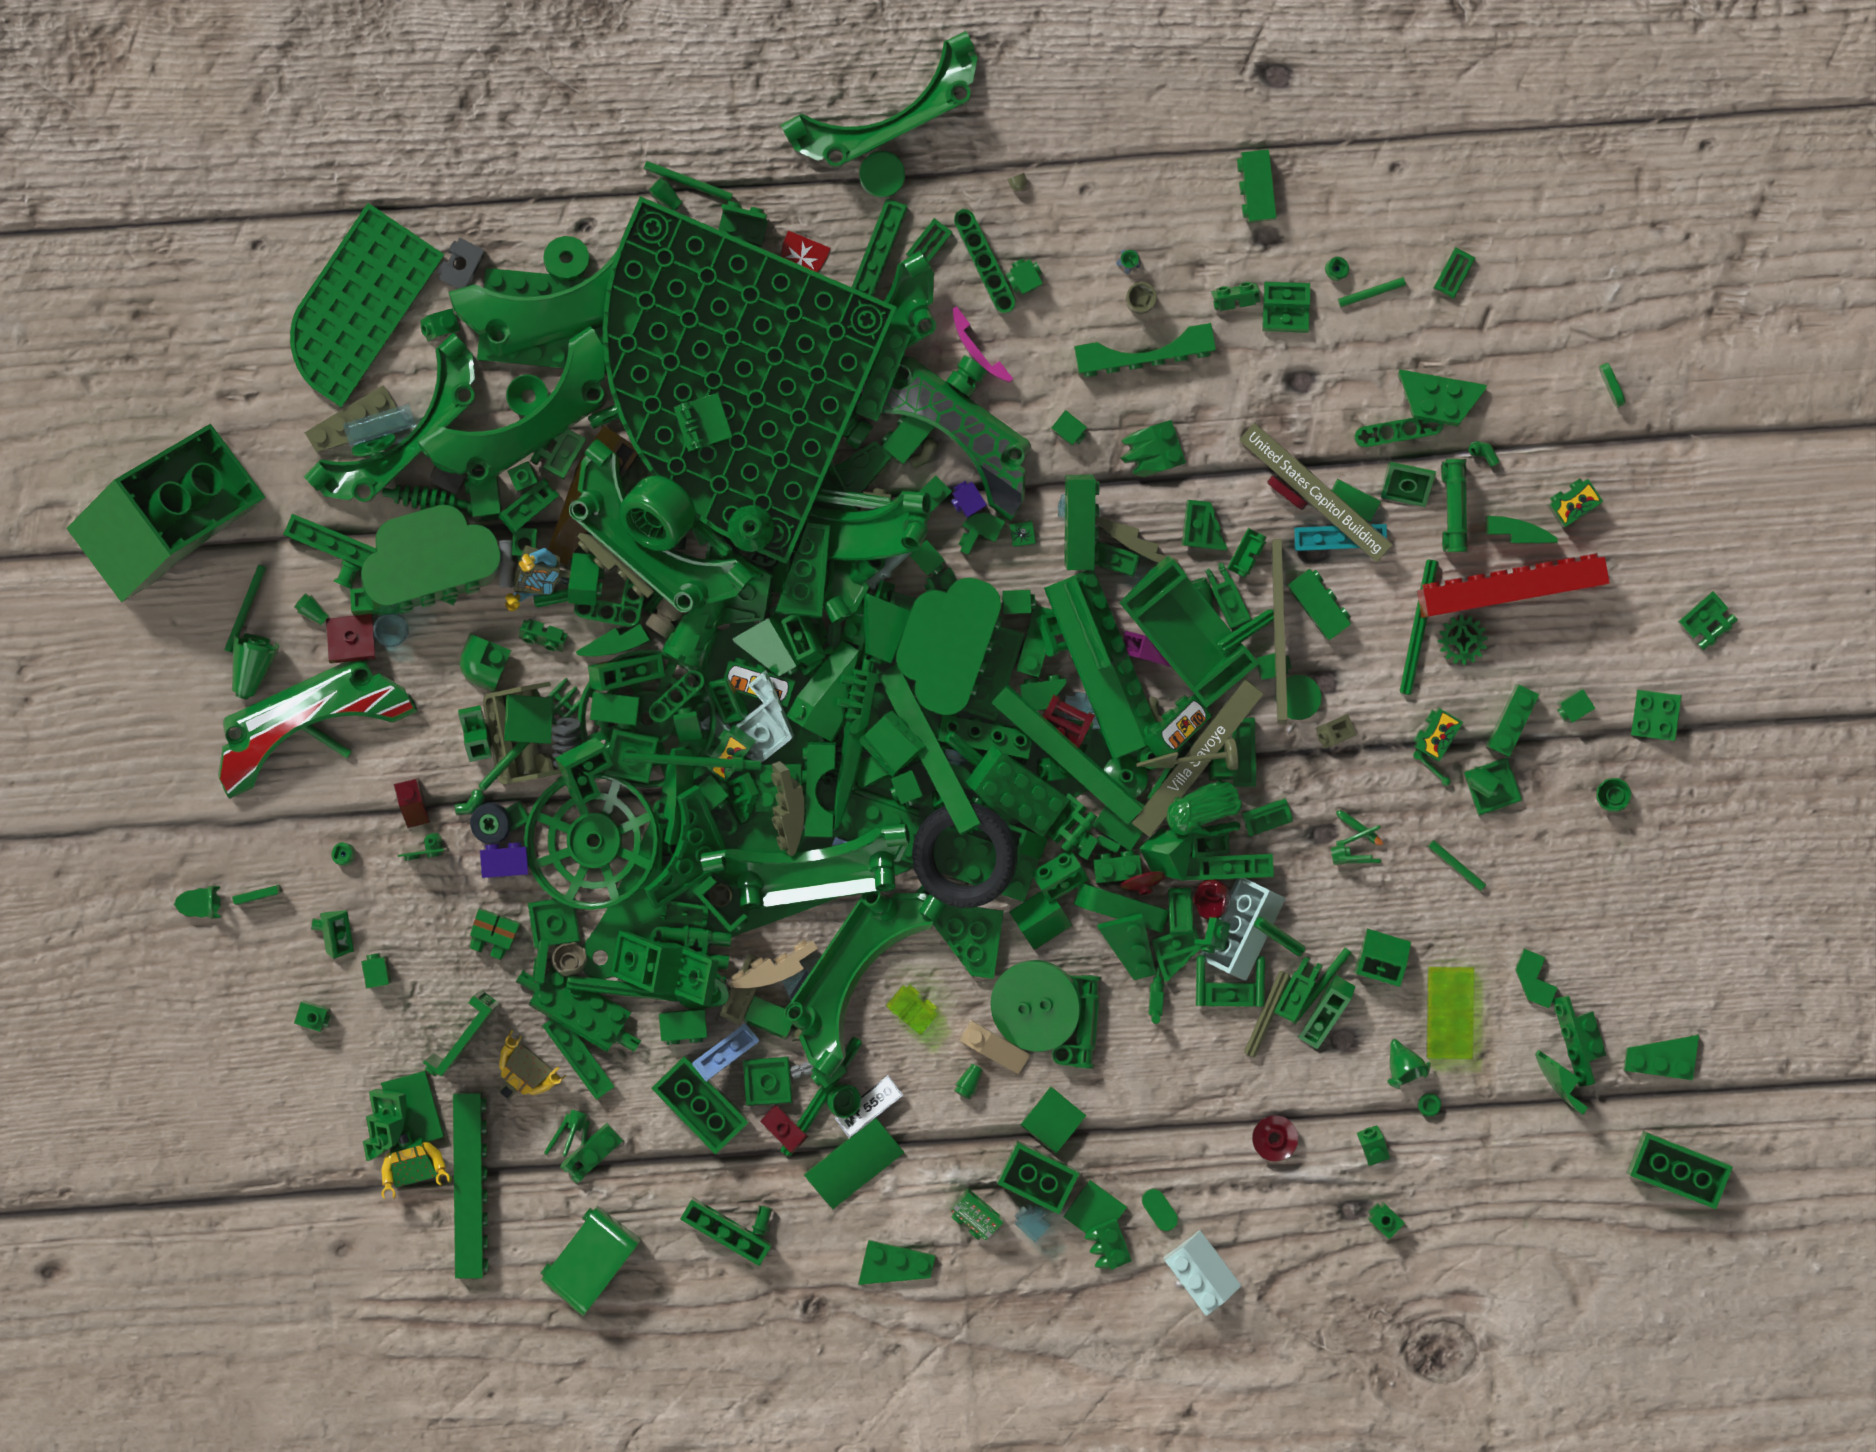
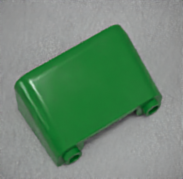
M598 1205L594 1210L592 1208L588 1209L582 1217L585 1222L552 1265L548 1262L540 1272L543 1275L541 1280L582 1316L589 1310L641 1240L640 1237Z

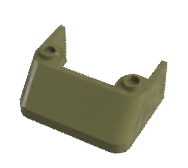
M550 682L493 692L484 696L483 708L495 766L518 743L504 741L506 695L540 697L538 689L551 686ZM530 743L498 777V780L502 784H510L561 774L560 769L553 770V761L547 754H539L537 743Z

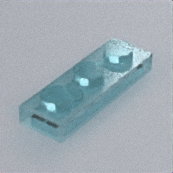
M409 403L343 423L349 446L416 426Z

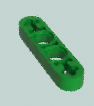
M1413 418L1363 426L1356 430L1354 441L1360 447H1371L1433 436L1442 431L1443 424L1439 423V426L1435 427V431H1432L1431 428H1424V434H1420L1421 426L1418 419ZM1422 420V424L1429 423V421ZM1408 422H1412L1416 426V432L1412 436L1405 434L1403 430L1404 425ZM1385 426L1391 427L1394 431L1393 437L1389 440L1381 436V430ZM1373 428H1377L1379 442H1375V437L1369 438L1366 444L1363 440H1359L1358 436L1362 435L1363 430L1366 434L1374 433Z

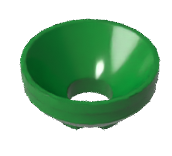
M525 374L516 377L511 381L506 391L509 407L521 416H528L548 398V389L545 383L534 375ZM530 389L534 391L535 400L533 402L525 403L522 400V393L525 390Z

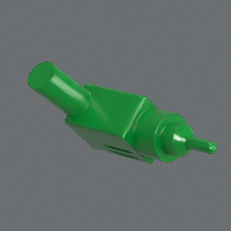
M1157 967L1153 983H1150L1148 1014L1151 1016L1154 1024H1158L1161 1020L1160 1016L1163 1015L1164 983H1162V978L1160 977L1159 967Z

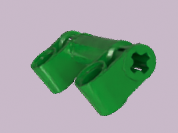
M1446 459L1441 464L1442 482H1446L1447 530L1443 531L1442 534L1443 552H1468L1466 459Z
M1068 974L1079 991L1082 1006L1081 1017L1077 1026L1076 1044L1063 1043L1055 1047L1051 1052L1052 1058L1058 1065L1094 1069L1095 1065L1092 1064L1093 1050L1096 1049L1100 1001L1098 989L1102 976ZM1065 1048L1068 1050L1069 1054L1065 1060H1058L1055 1054L1058 1049ZM1086 1051V1059L1084 1061V1052Z

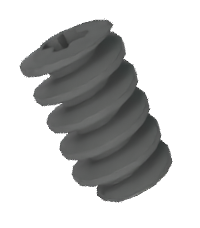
M561 718L556 722L558 725L552 727V732L557 733L552 735V740L556 741L552 744V748L558 750L553 752L554 758L581 744V730L579 729L581 723L575 718ZM554 760L553 765L558 767L556 760Z

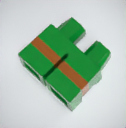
M479 908L470 936H472L470 949L482 952L485 942L492 943L494 946L490 956L502 960L507 949H511L521 923L504 916L499 918L498 914Z

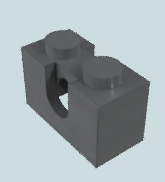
M459 238L458 241L454 240L449 248L448 253L452 255L448 263L443 261L438 270V274H440L439 279L457 289L470 285L486 253L484 249ZM458 258L466 260V267L463 270H457L454 267V263Z

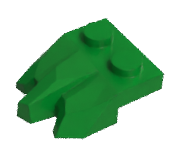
M1172 420L1138 430L1121 440L1124 445L1130 447V450L1121 456L1120 459L1125 464L1135 462L1136 467L1133 469V474L1147 477L1186 464Z

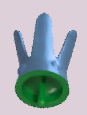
M1121 251V258L1117 260L1116 264L1117 266L1122 265L1125 267V273L1129 274L1133 267H1140L1136 251Z

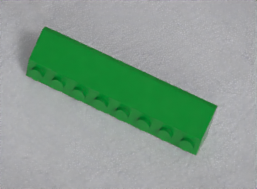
M1086 570L1044 587L1112 758L1115 759L1148 746L1143 739L1149 734L1148 729L1156 721L1095 571ZM1076 578H1081L1115 664L1097 670L1063 584Z

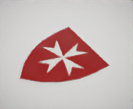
M788 230L781 249V257L818 272L828 256L830 247Z

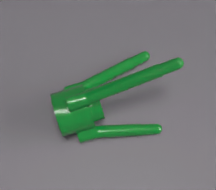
M1377 825L1345 840L1336 841L1337 846L1331 847L1333 864L1381 863V859H1373L1372 855L1352 856L1350 846L1345 847L1346 844L1379 830L1381 826Z
M571 1109L570 1114L566 1113L564 1121L548 1144L544 1154L548 1155L567 1124L571 1131L562 1154L563 1157H566L575 1132H581L582 1128L581 1145L585 1143L590 1121L587 1120L589 1115Z

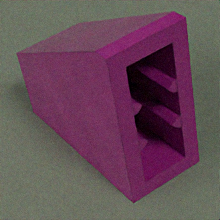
M1125 631L1123 642L1129 656L1172 668L1146 635Z

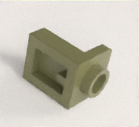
M1348 714L1316 727L1318 740L1324 748L1331 747L1357 735Z

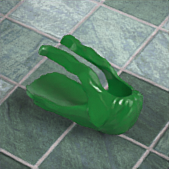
M1219 780L1216 783L1201 786L1183 798L1175 797L1174 802L1169 805L1167 810V822L1173 832L1183 836L1194 833L1215 836L1233 830L1239 831L1241 825L1236 821L1202 827V825L1225 816L1237 815L1241 811L1242 801L1234 785Z

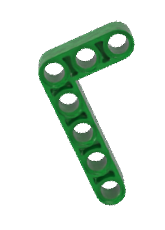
M628 578L625 582L621 604L597 600L596 605H591V610L588 614L583 615L580 613V604H574V612L581 618L634 627L641 620L645 595L636 601L631 600L628 592L635 584ZM605 606H611L614 610L613 616L609 619H605L601 614L602 608ZM628 610H633L636 613V620L633 623H627L624 620V614Z

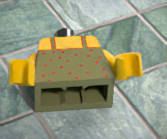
M510 1031L500 1052L499 1068L502 1071L500 1076L507 1081L499 1090L504 1097L510 1100L517 1090L524 1096L527 1093L537 1095L549 1091L553 1086L566 1078V1075L563 1077L558 1076L557 1070L560 1069L559 1067L553 1069L520 1042L522 1040L521 1035L518 1039H514L512 1037L513 1031Z

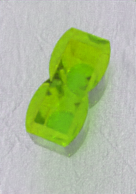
M902 984L885 1006L919 1035H922L938 1016V1013L935 1011L937 1006L929 999L925 1001L918 997L920 992L911 984L907 987Z

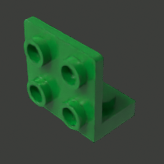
M728 201V205L722 204L721 209L723 212L718 230L745 242L762 246L769 220L764 210L756 207H751L750 210L742 209V204Z

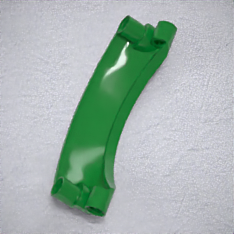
M902 491L896 499L887 505L860 512L836 511L813 505L805 524L830 525L827 559L872 560L898 556L920 549L928 532L927 522L931 516V497L929 493ZM802 529V531H801V533H800V536H799V538H798V540H797V543H796V545H795L794 550H793L792 553H795L796 550H797V547H798V544H799V541H800V538H801L803 529Z

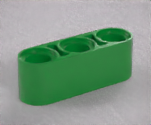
M691 670L652 704L649 710L650 717L655 722H664L669 719L705 685L704 674L699 670ZM691 674H697L701 678L699 686L693 687L689 684L688 679ZM676 689L681 690L684 695L683 700L679 703L674 702L671 698L672 692ZM657 705H662L666 708L667 713L664 718H658L655 715L654 709Z

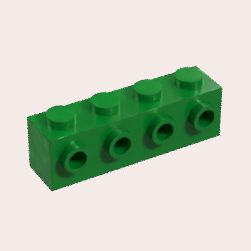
M1093 474L1065 475L1064 566L1066 570H1095V563L1099 561L1098 549H1095V540H1099V528L1095 526V518H1099V504H1095V496L1099 495L1100 486L1099 481H1096Z
M957 714L942 715L940 719L937 741L941 748L956 751L945 741V736L950 731H953L981 756H985L993 745L1020 764L1025 765L1029 759L1032 739L1019 727L1012 729L998 722L991 724L983 723L978 718L963 719Z

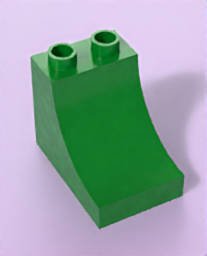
M210 423L114 479L66 529L122 603L152 585L185 556L219 531L252 511L266 497Z

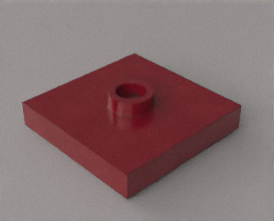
M372 614L326 619L330 664L376 659Z

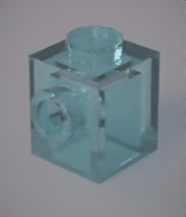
M1075 692V696H1065V703L1087 714L1089 712L1094 714L1086 693ZM1066 713L1063 714L1064 719L1079 720Z
M1031 1205L1027 1208L1023 1206L1014 1216L1017 1218L1014 1221L1015 1225L1034 1242L1051 1226L1044 1218L1047 1214L1038 1206L1035 1208Z

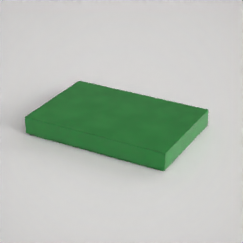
M426 1070L381 1082L382 1090L406 1094V1118L403 1130H409L411 1139L422 1137L425 1142L444 1137Z

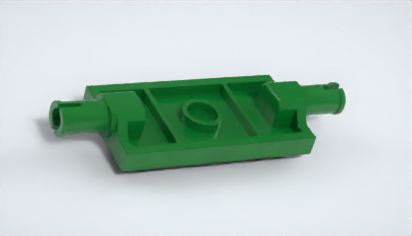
M553 966L545 976L543 985L535 984L532 975L522 970L516 983L533 992L532 995L534 996L530 1000L529 1006L606 1052L616 1042L633 1053L636 1051L642 1040L624 1031L625 1028L623 1027L631 1012L597 992L568 989L566 986L568 976L559 974Z

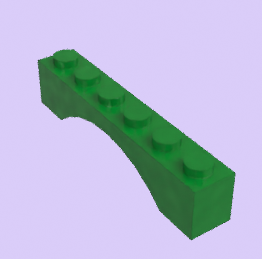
M1211 323L1189 326L1170 344L1146 353L1119 352L1107 348L1098 342L1074 346L1078 375L1083 374L1084 378L1098 376L1097 371L1106 370L1107 374L1120 372L1121 367L1129 366V370L1141 369L1143 364L1152 362V366L1166 364L1165 360L1174 359L1175 362L1189 360L1188 356L1197 355L1198 359L1211 357V352L1216 350Z

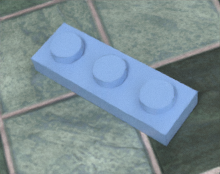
M745 1023L696 1059L692 1065L707 1082L755 1046L759 1039Z

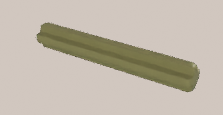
M1279 971L1244 1050V1053L1250 1057H1256L1275 1014L1274 1011L1290 980V975L1286 972Z

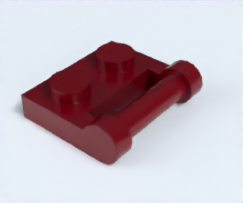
M1053 695L1043 717L1079 748L1095 714L1091 712L1087 714L1059 700L1060 697ZM1056 708L1083 721L1082 727L1054 714V709Z

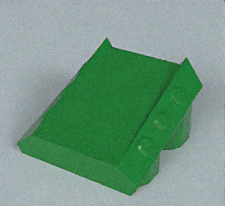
M893 711L884 714L860 738L861 745L892 777L901 772L926 748L919 736L915 735L908 728L907 722L903 718L898 717Z

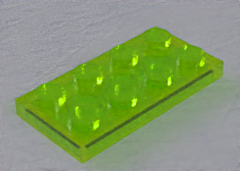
M1427 966L1426 1058L1473 1059L1474 967Z

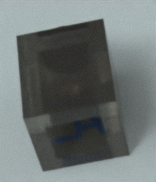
M434 466L430 478H433L432 484L459 495L468 474L448 473Z

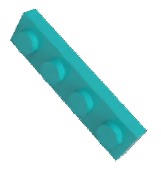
M1371 524L1387 539V524ZM1337 526L1294 528L1295 551L1360 548Z

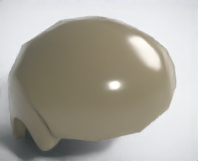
M576 942L562 944L555 949L552 955L553 967L563 976H576L580 974L587 964L585 948L580 947Z

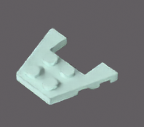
M766 670L748 685L763 704L735 725L756 740L746 756L751 760L761 761V763L795 736ZM716 711L715 737L718 738L724 729L729 731L731 727L728 724H723L720 714ZM710 716L701 722L704 730H709Z

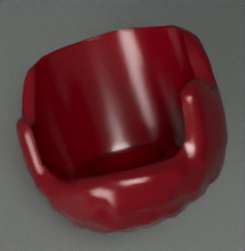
M1213 879L1204 880L1197 887L1193 902L1198 908L1199 915L1204 919H1209V917L1219 919L1227 912L1231 902V895L1229 889L1220 881Z

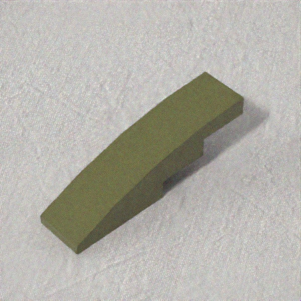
M1095 518V523L1131 551L1156 563H1160L1167 557L1157 554L1159 544L1137 538L1139 529L1104 518Z

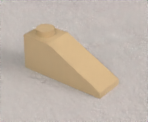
M972 1019L959 1038L962 1043L1017 1074L1020 1073L1030 1056L1026 1051Z

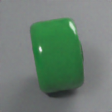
M648 476L639 481L624 498L619 510L622 525L627 533L637 543L654 551H668L674 548L692 528L696 519L695 506L688 493L674 481L662 476Z

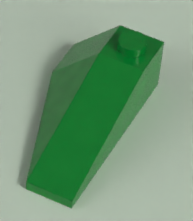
M842 640L799 693L786 717L803 728L834 742L846 718L844 717L845 707L837 706L838 697L850 698L848 693L851 685L842 684L841 676L842 674L854 675L852 672L853 669L857 670L861 651Z

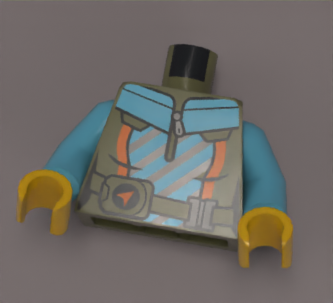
M525 545L514 574L515 593H508L506 595V608L513 612L519 608L520 602L529 596L538 594L549 595L553 592L556 583L568 585L570 571L560 570V558L546 548L539 550Z

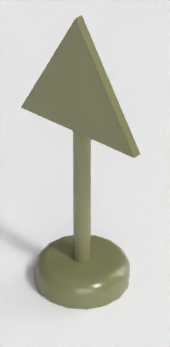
M1228 738L1224 742V752L1177 758L1178 752L1137 763L1138 767L1174 768L1175 764L1225 758L1227 768L1229 770H1237L1238 754L1234 738Z

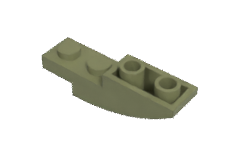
M583 533L577 536L580 539L578 544L586 553L591 551L596 556L594 561L602 570L607 568L611 571L617 565L619 567L616 570L625 581L629 578L635 584L632 588L641 598L644 595L649 598L655 593L646 581L594 536Z
M779 761L772 764L773 773L771 778L777 787L776 799L779 804L773 807L774 817H772V822L775 829L778 830L779 837H777V843L779 848L792 856L796 853L802 835L804 796L802 786L793 778L791 779L789 769Z

